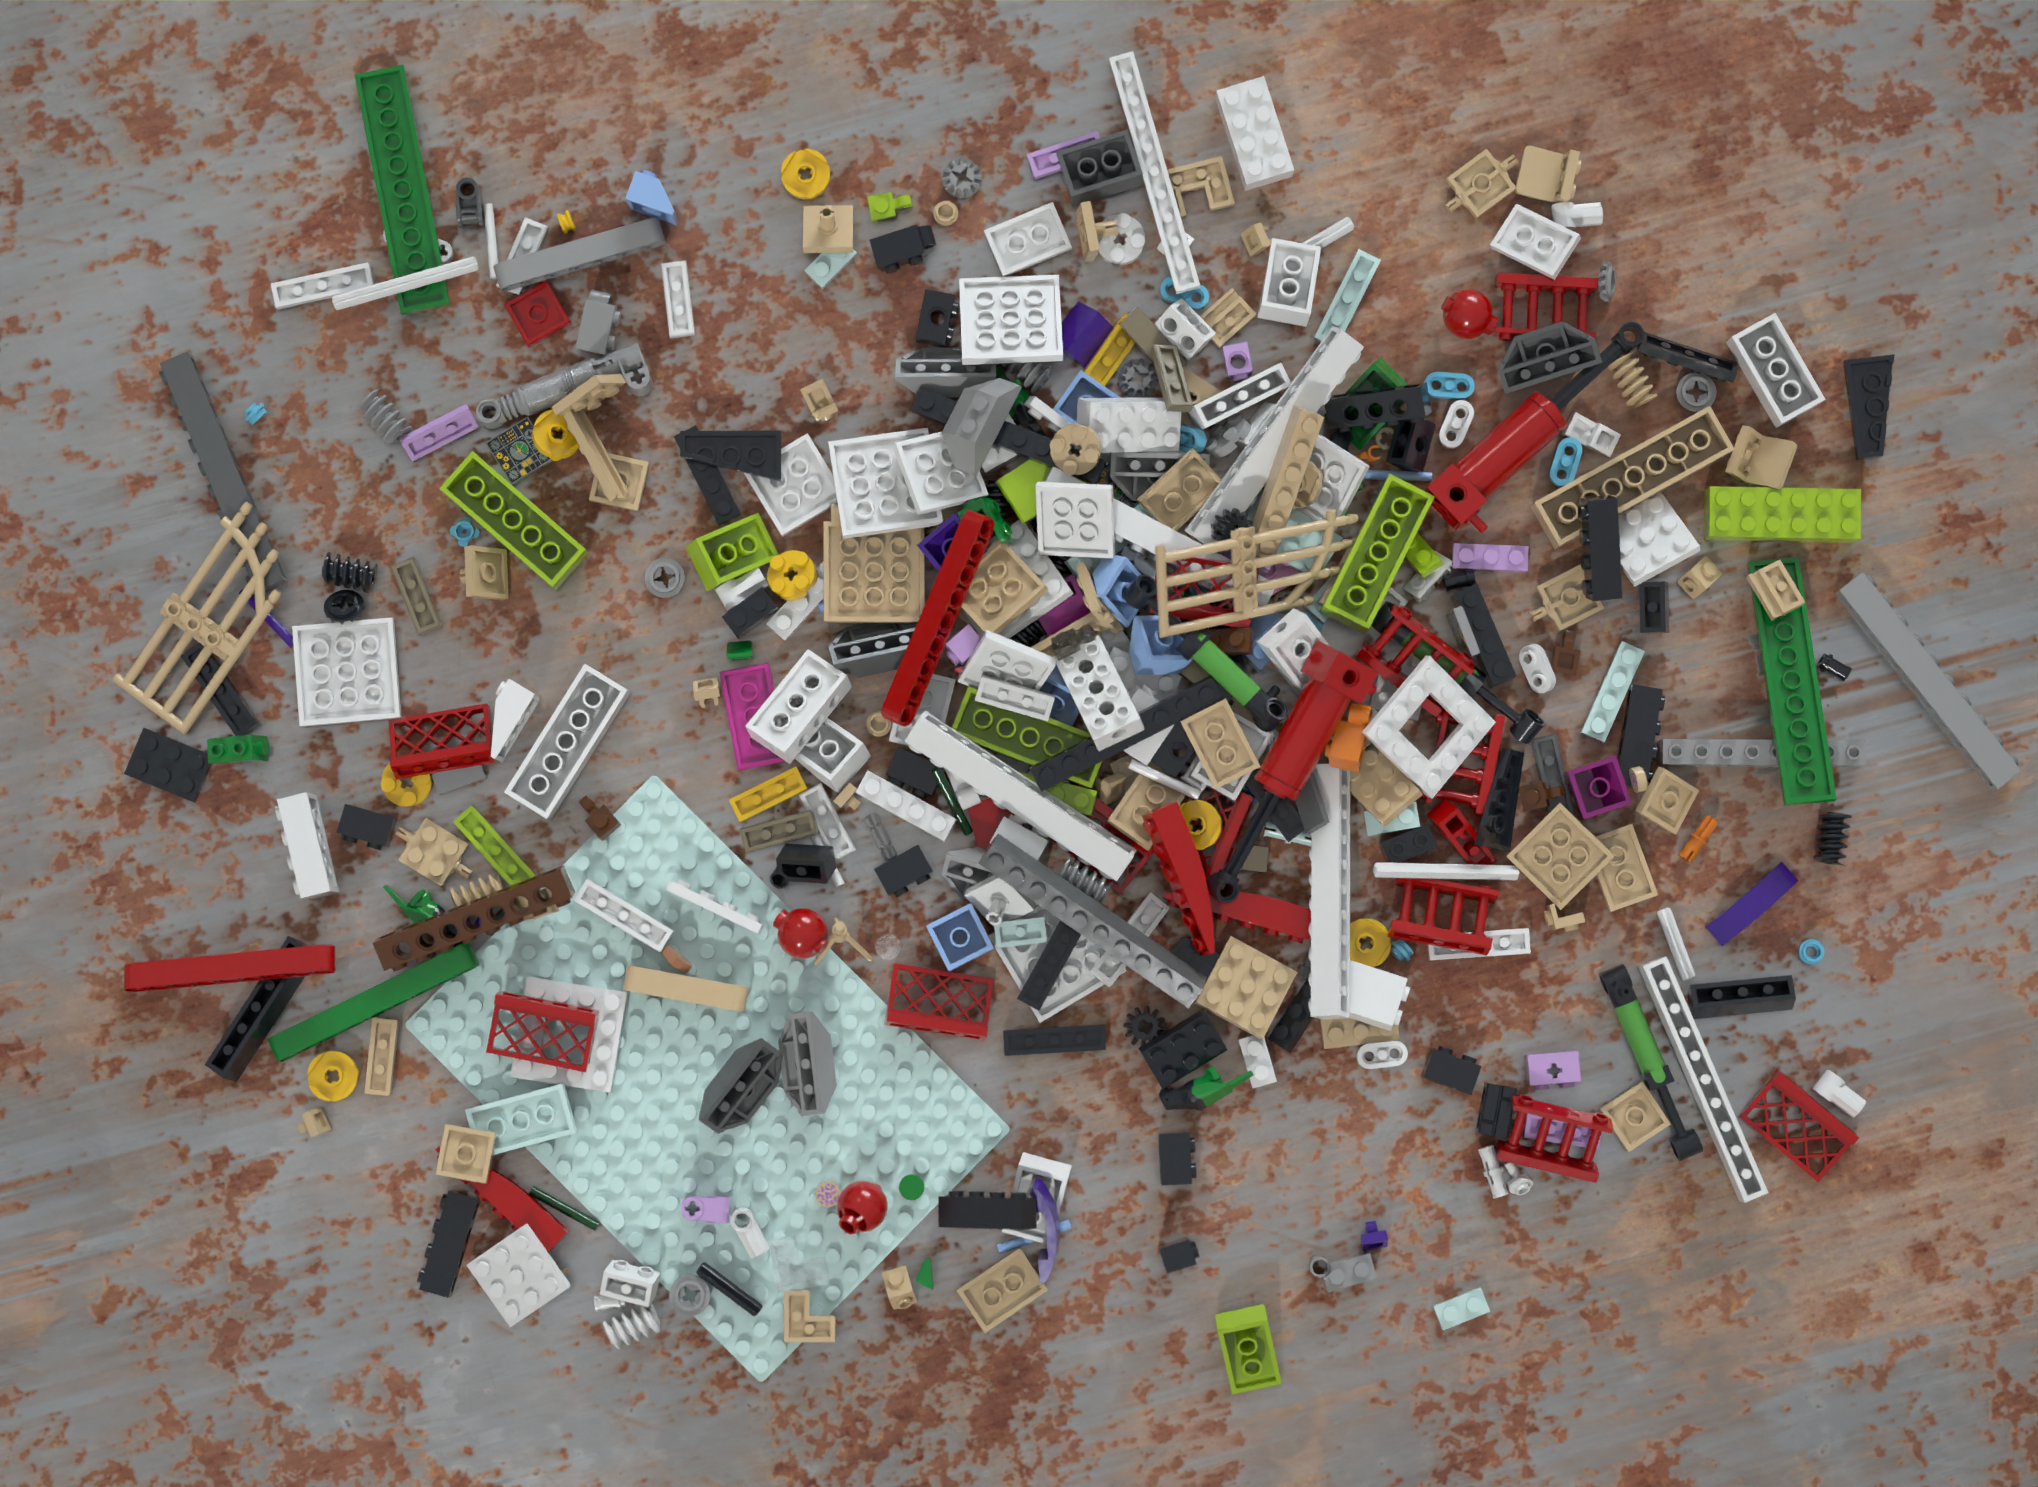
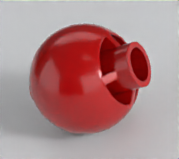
M1463 289L1457 291L1451 297L1447 296L1441 307L1446 328L1458 338L1474 339L1483 333L1490 335L1498 322V317L1492 315L1493 309L1489 299L1477 290Z
M799 908L791 912L782 910L775 918L773 927L778 929L777 938L779 945L789 956L797 959H808L818 953L822 954L827 948V925L817 912L807 908Z
M857 1181L849 1184L842 1190L837 1200V1213L840 1218L839 1226L844 1232L852 1235L856 1232H869L877 1228L884 1221L888 1210L887 1198L881 1187L876 1183L868 1181Z

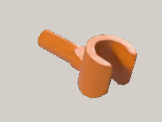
M1378 445L1371 446L1366 452L1353 454L1358 459H1367L1369 462H1375L1382 457H1373L1371 455V450L1380 448Z

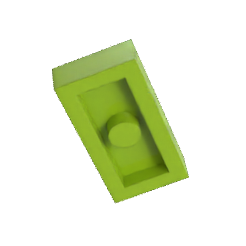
M1417 533L1405 559L1424 579L1441 567L1443 561Z

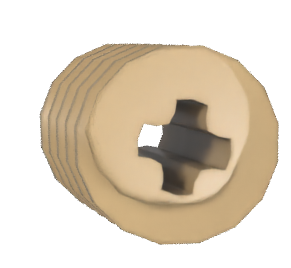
M1631 352L1612 362L1608 369L1610 371L1617 370L1612 377L1614 380L1622 379L1617 384V387L1626 388L1621 395L1622 397L1631 396L1626 405H1635L1634 408L1656 398L1658 394L1648 393L1653 388V385H1644V382L1649 377L1648 375H1639L1644 370V367H1635L1640 359H1631L1630 356L1634 353Z
M499 873L497 880L491 874L488 875V883H485L482 878H478L479 886L477 887L470 881L469 890H466L463 885H459L458 894L451 888L450 894L454 906L463 905L504 889L505 886Z

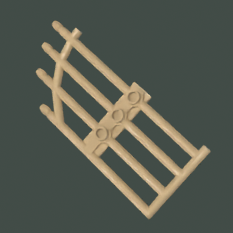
M248 502L241 506L240 511L236 513L232 521L226 516L221 520L220 524L226 530L182 594L179 596L173 592L170 598L166 600L162 610L159 612L165 619L126 676L123 677L118 673L112 680L184 735L187 734L281 595L279 591L274 590L268 596V600L265 601L264 577L272 567V563L277 560L279 552L272 549L260 565L254 549L261 540V536L267 531L268 526L261 522L249 539L239 529L246 515L252 509V505ZM233 537L242 549L199 611L188 602ZM248 560L253 576L220 625H218L208 616L241 567ZM255 592L256 615L238 640L227 631ZM175 624L185 633L143 692L133 685V682L172 625ZM194 638L204 648L165 705L162 706L152 697ZM214 653L224 662L182 721L172 714V711L211 654Z
M1330 509L1326 510V519L1256 534L1255 527H1242L1230 531L1231 539L1166 552L1165 545H1156L1159 637H1168L1313 604L1314 599L1312 596L1299 597L1315 580L1338 575L1340 571L1338 566L1322 568L1329 553L1348 549L1353 546V543L1350 539L1332 542L1334 528L1357 522L1359 519L1358 515L1347 514L1346 516L1336 517V510ZM1324 530L1322 544L1256 558L1255 544ZM1231 549L1232 563L1167 577L1166 563ZM1316 556L1310 570L1307 572L1257 582L1256 568ZM1232 574L1233 588L1168 601L1167 587ZM1298 584L1284 601L1258 606V592ZM1233 598L1234 612L1169 626L1168 612Z

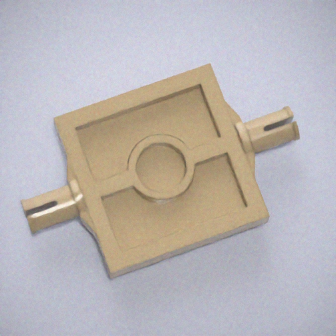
M1485 149L1447 177L1446 181L1454 190L1456 196L1444 204L1448 212L1452 213L1460 205H1463L1477 219L1514 192L1516 186L1510 180L1507 171L1518 164L1517 158L1514 160L1515 156L1512 154L1500 163Z
M1581 564L1535 587L1542 599L1543 606L1530 612L1531 617L1541 613L1532 618L1534 622L1548 615L1553 620L1558 632L1604 609L1601 601H1591L1583 594L1582 581L1585 580V574Z
M425 818L419 829L414 833L409 832L402 826L398 828L399 831H396L395 835L407 842L406 849L398 860L441 888L455 872L466 878V880L470 878L468 874L472 875L473 870L461 864L462 856L469 847V844L428 818Z

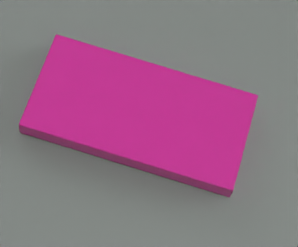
M769 662L719 672L738 771L786 762L752 739L746 728L747 723L774 691Z

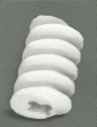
M652 1303L649 1310L640 1305L639 1314L632 1308L630 1318L624 1312L621 1313L622 1321L620 1322L615 1317H612L611 1326L605 1320L603 1321L605 1332L611 1344L617 1349L622 1348V1340L627 1345L632 1344V1337L636 1341H640L641 1332L646 1337L651 1335V1329L655 1333L660 1332V1321Z

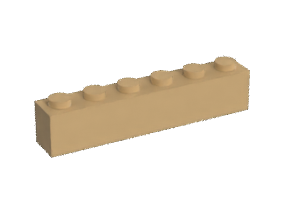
M1293 405L1253 519L1254 525L1252 527H1255V534L1286 527L1324 417L1320 414ZM1281 539L1255 544L1256 556L1263 557L1276 554Z

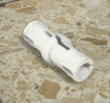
M1494 1145L1478 1149L1485 1170L1483 1174L1488 1179L1493 1198L1509 1194L1502 1175L1503 1167L1499 1165Z

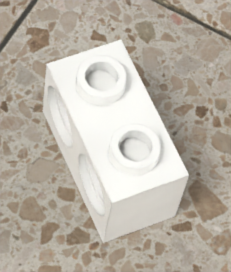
M1182 298L1169 306L1154 324L1172 345L1177 346L1178 353L1187 360L1197 355L1216 334Z

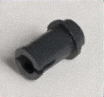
M1465 568L1463 572L1443 576L1446 591L1465 586L1470 587L1476 584L1473 569L1468 570Z
M1824 653L1817 664L1821 672L1826 671L1842 682L1848 678L1852 669L1834 659L1832 654L1827 655Z

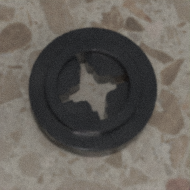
M353 590L337 591L331 594L324 603L326 618H330L332 623L338 621L342 625L345 621L350 620L353 622L355 617H361V611L365 609L362 596ZM345 602H347L348 607L344 612H342L341 609L345 605Z

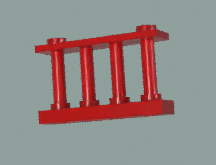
M1498 273L1496 275L1495 288H1501V291H1503L1502 327H1495L1492 337H1499L1500 341H1512L1515 336L1536 330L1538 293H1541V290H1549L1553 294L1552 324L1562 321L1563 295L1566 294V291L1576 292L1578 296L1577 329L1596 338L1595 332H1587L1588 296L1591 293H1595L1598 289V278L1557 276L1554 280L1546 275ZM1516 289H1526L1528 293L1527 329L1512 328L1513 292Z
M1395 604L1390 611V614L1395 617L1373 645L1370 644L1368 646L1363 642L1356 653L1357 658L1377 671L1378 674L1397 688L1408 677L1401 671L1402 664L1423 639L1435 648L1429 656L1436 663L1443 654L1455 663L1447 673L1453 680L1463 670L1471 675L1475 667L1472 663L1473 659L1464 652L1458 653L1412 617L1413 614L1404 606L1399 608ZM1404 624L1415 633L1393 660L1387 661L1381 656V650L1401 625ZM1430 694L1420 705L1435 717L1443 709Z
M1444 708L1436 717V723L1440 725L1434 753L1447 739L1444 738L1447 723L1459 724ZM1493 715L1492 719L1496 723L1486 733L1489 734L1487 744L1483 743L1482 746L1476 745L1470 753L1480 755V758L1484 759L1482 769L1474 770L1458 767L1452 774L1453 776L1475 780V783H1479L1477 793L1470 795L1441 788L1434 797L1469 804L1471 808H1474L1473 814L1483 816L1493 781L1506 716ZM1421 791V797H1424L1423 804L1429 805L1432 801V798L1427 797Z
M1396 879L1395 885L1404 887L1399 918L1396 920L1392 919L1387 937L1488 955L1493 938L1486 937L1484 934L1488 903L1494 904L1496 902L1499 891L1493 890L1492 887L1486 885L1476 887L1438 879ZM1414 889L1428 891L1425 919L1421 925L1411 923L1409 920ZM1438 894L1453 896L1450 923L1447 929L1436 928L1434 925ZM1463 898L1478 901L1474 933L1471 934L1462 933L1459 930Z
M1512 1095V1110L1517 1111V1115L1509 1140H1498L1496 1147L1497 1159L1597 1183L1599 1171L1597 1163H1594L1593 1158L1602 1131L1611 1134L1613 1132L1611 1118L1602 1113L1591 1114L1536 1101L1527 1095ZM1527 1114L1542 1117L1534 1146L1531 1147L1519 1144ZM1552 1119L1567 1123L1559 1151L1555 1153L1543 1149ZM1577 1125L1592 1129L1584 1156L1580 1159L1568 1155Z

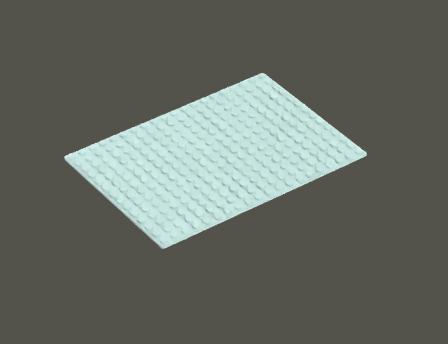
M652 776L613 814L621 823L619 828L603 841L594 833L563 864L575 890V895L570 898L571 902L559 907L558 912L537 919L522 921L513 926H510L509 923L504 924L501 930L497 931L475 953L480 965L446 982L406 1022V1028L482 1104H487L558 1085L510 1077L513 1058L486 1052L496 993L504 991L524 995L527 976L628 992L612 1093L565 1086L577 1132L525 1147L643 1266L650 1267L654 1271L661 1273L659 1282L669 1292L673 1283L682 1276L695 1275L700 1277L696 1271L705 1262L761 1303L763 1306L757 1316H752L705 1281L709 1286L710 1301L706 1309L694 1317L758 1381L763 1382L802 1343L784 1342V1290H810V1316H828L938 1205V1196H946L948 1191H951L1002 1140L1010 1128L912 1029L884 1025L887 1004L831 949L828 950L818 966H815L813 963L819 953L808 959H797L785 953L779 945L777 938L778 929L773 927V923L782 910L788 912L792 910L657 776ZM586 879H589L674 930L666 946L670 945L692 964V968L687 973L679 971L668 963L662 952L660 953L575 902L574 899ZM678 879L691 884L690 890L700 894V891L703 890L714 895V902L722 905L726 901L737 906V913L745 916L746 912L760 917L759 923L764 925L760 934L667 891L666 889L670 881L677 883ZM627 965L749 987L745 1012L622 990ZM500 1009L499 1019L504 1027L516 1020L510 1011ZM813 1011L831 1035L837 1083L824 1114L807 1116L799 1114L798 1109L784 1093L780 1061L779 1083L748 1123L724 1130V1132L718 1134L698 1120L705 1089L736 1049L762 1038L779 1050L778 1041L783 1028L788 1022L789 1014ZM552 1020L546 1024L554 1037L566 1030L558 1020ZM518 1022L506 1029L515 1042L519 1027ZM566 1022L569 1027L573 1025V1023ZM498 1024L496 1033L501 1030ZM577 1025L571 1030L580 1042L588 1036L589 1027ZM502 1032L495 1037L493 1047L505 1049L511 1043ZM546 1032L544 1033L543 1044L551 1040ZM568 1032L556 1039L564 1052L576 1045ZM553 1042L542 1049L547 1057L556 1058L561 1055ZM584 1042L583 1044H581L582 1047L584 1048V1050H585L586 1042ZM512 1047L509 1051H515V1049ZM578 1047L566 1054L572 1061L583 1062L584 1056ZM915 1174L924 1182V1192L916 1200H907L899 1192V1183L906 1175ZM857 1181H868L878 1184L884 1192L888 1203V1210L884 1221L877 1228L869 1232H856L853 1235L844 1232L839 1226L840 1218L837 1213V1204L833 1207H823L817 1202L815 1193L820 1184L833 1182L839 1186L841 1192L846 1186ZM689 1196L731 1197L729 1223H712L686 1219L681 1213V1205ZM691 1201V1204L686 1206V1209L690 1210V1214L695 1215L696 1210H700V1207L695 1205V1201ZM740 1207H746L752 1211L759 1228L770 1246L769 1250L752 1259L749 1257L738 1234L731 1225V1216ZM740 1213L735 1217V1221L739 1226H746L750 1222L749 1216L745 1213ZM684 1285L686 1288V1295L683 1296L684 1298L680 1299L681 1302L683 1300L690 1299L691 1302H693L696 1305V1300L694 1296L697 1295V1293L700 1290L698 1289L696 1291H690L689 1288H687L686 1285Z

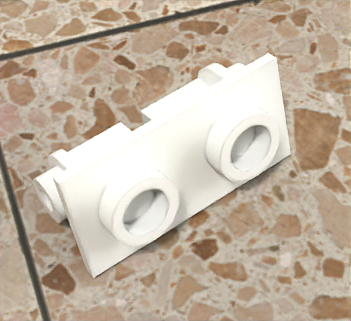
M1437 551L1435 552L1442 559L1443 565L1424 579L1416 573L1403 588L1412 594L1418 603H1421L1423 600L1426 601L1427 597L1435 589L1434 583L1437 582L1439 584L1443 576L1451 572L1452 561Z

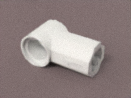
M1562 202L1551 205L1553 222L1570 230L1576 229V227L1602 225L1603 223L1601 202L1575 205L1573 202Z
M759 567L736 580L732 579L716 588L715 591L727 612H729L761 587L766 589L769 585Z
M1828 1069L1812 1089L1820 1098L1834 1104L1851 1118L1859 1114L1866 1103L1862 1097L1845 1085L1844 1080Z
M746 1207L737 1208L731 1216V1225L738 1234L749 1257L752 1259L769 1250L770 1246L759 1228L752 1211ZM738 1214H747L750 1219L749 1224L739 1226L735 1221V1217Z

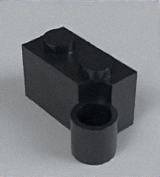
M913 225L870 239V244L877 268L882 272L886 271L888 274L899 271L900 266L906 264L915 266L923 263V257L927 256L926 250L935 247L936 241L931 225L921 227Z
M785 843L776 858L777 866L770 876V883L777 889L786 888L790 881L827 884L836 869L833 846Z

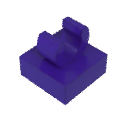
M1376 1221L1366 1222L1365 1229L1367 1234H1362L1360 1241L1362 1251L1388 1247L1386 1230L1378 1231Z

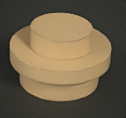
M950 201L939 202L933 211L934 219L940 225H952L958 218L956 205Z
M877 711L869 715L866 727L870 734L881 737L890 731L891 721L884 719L881 712Z

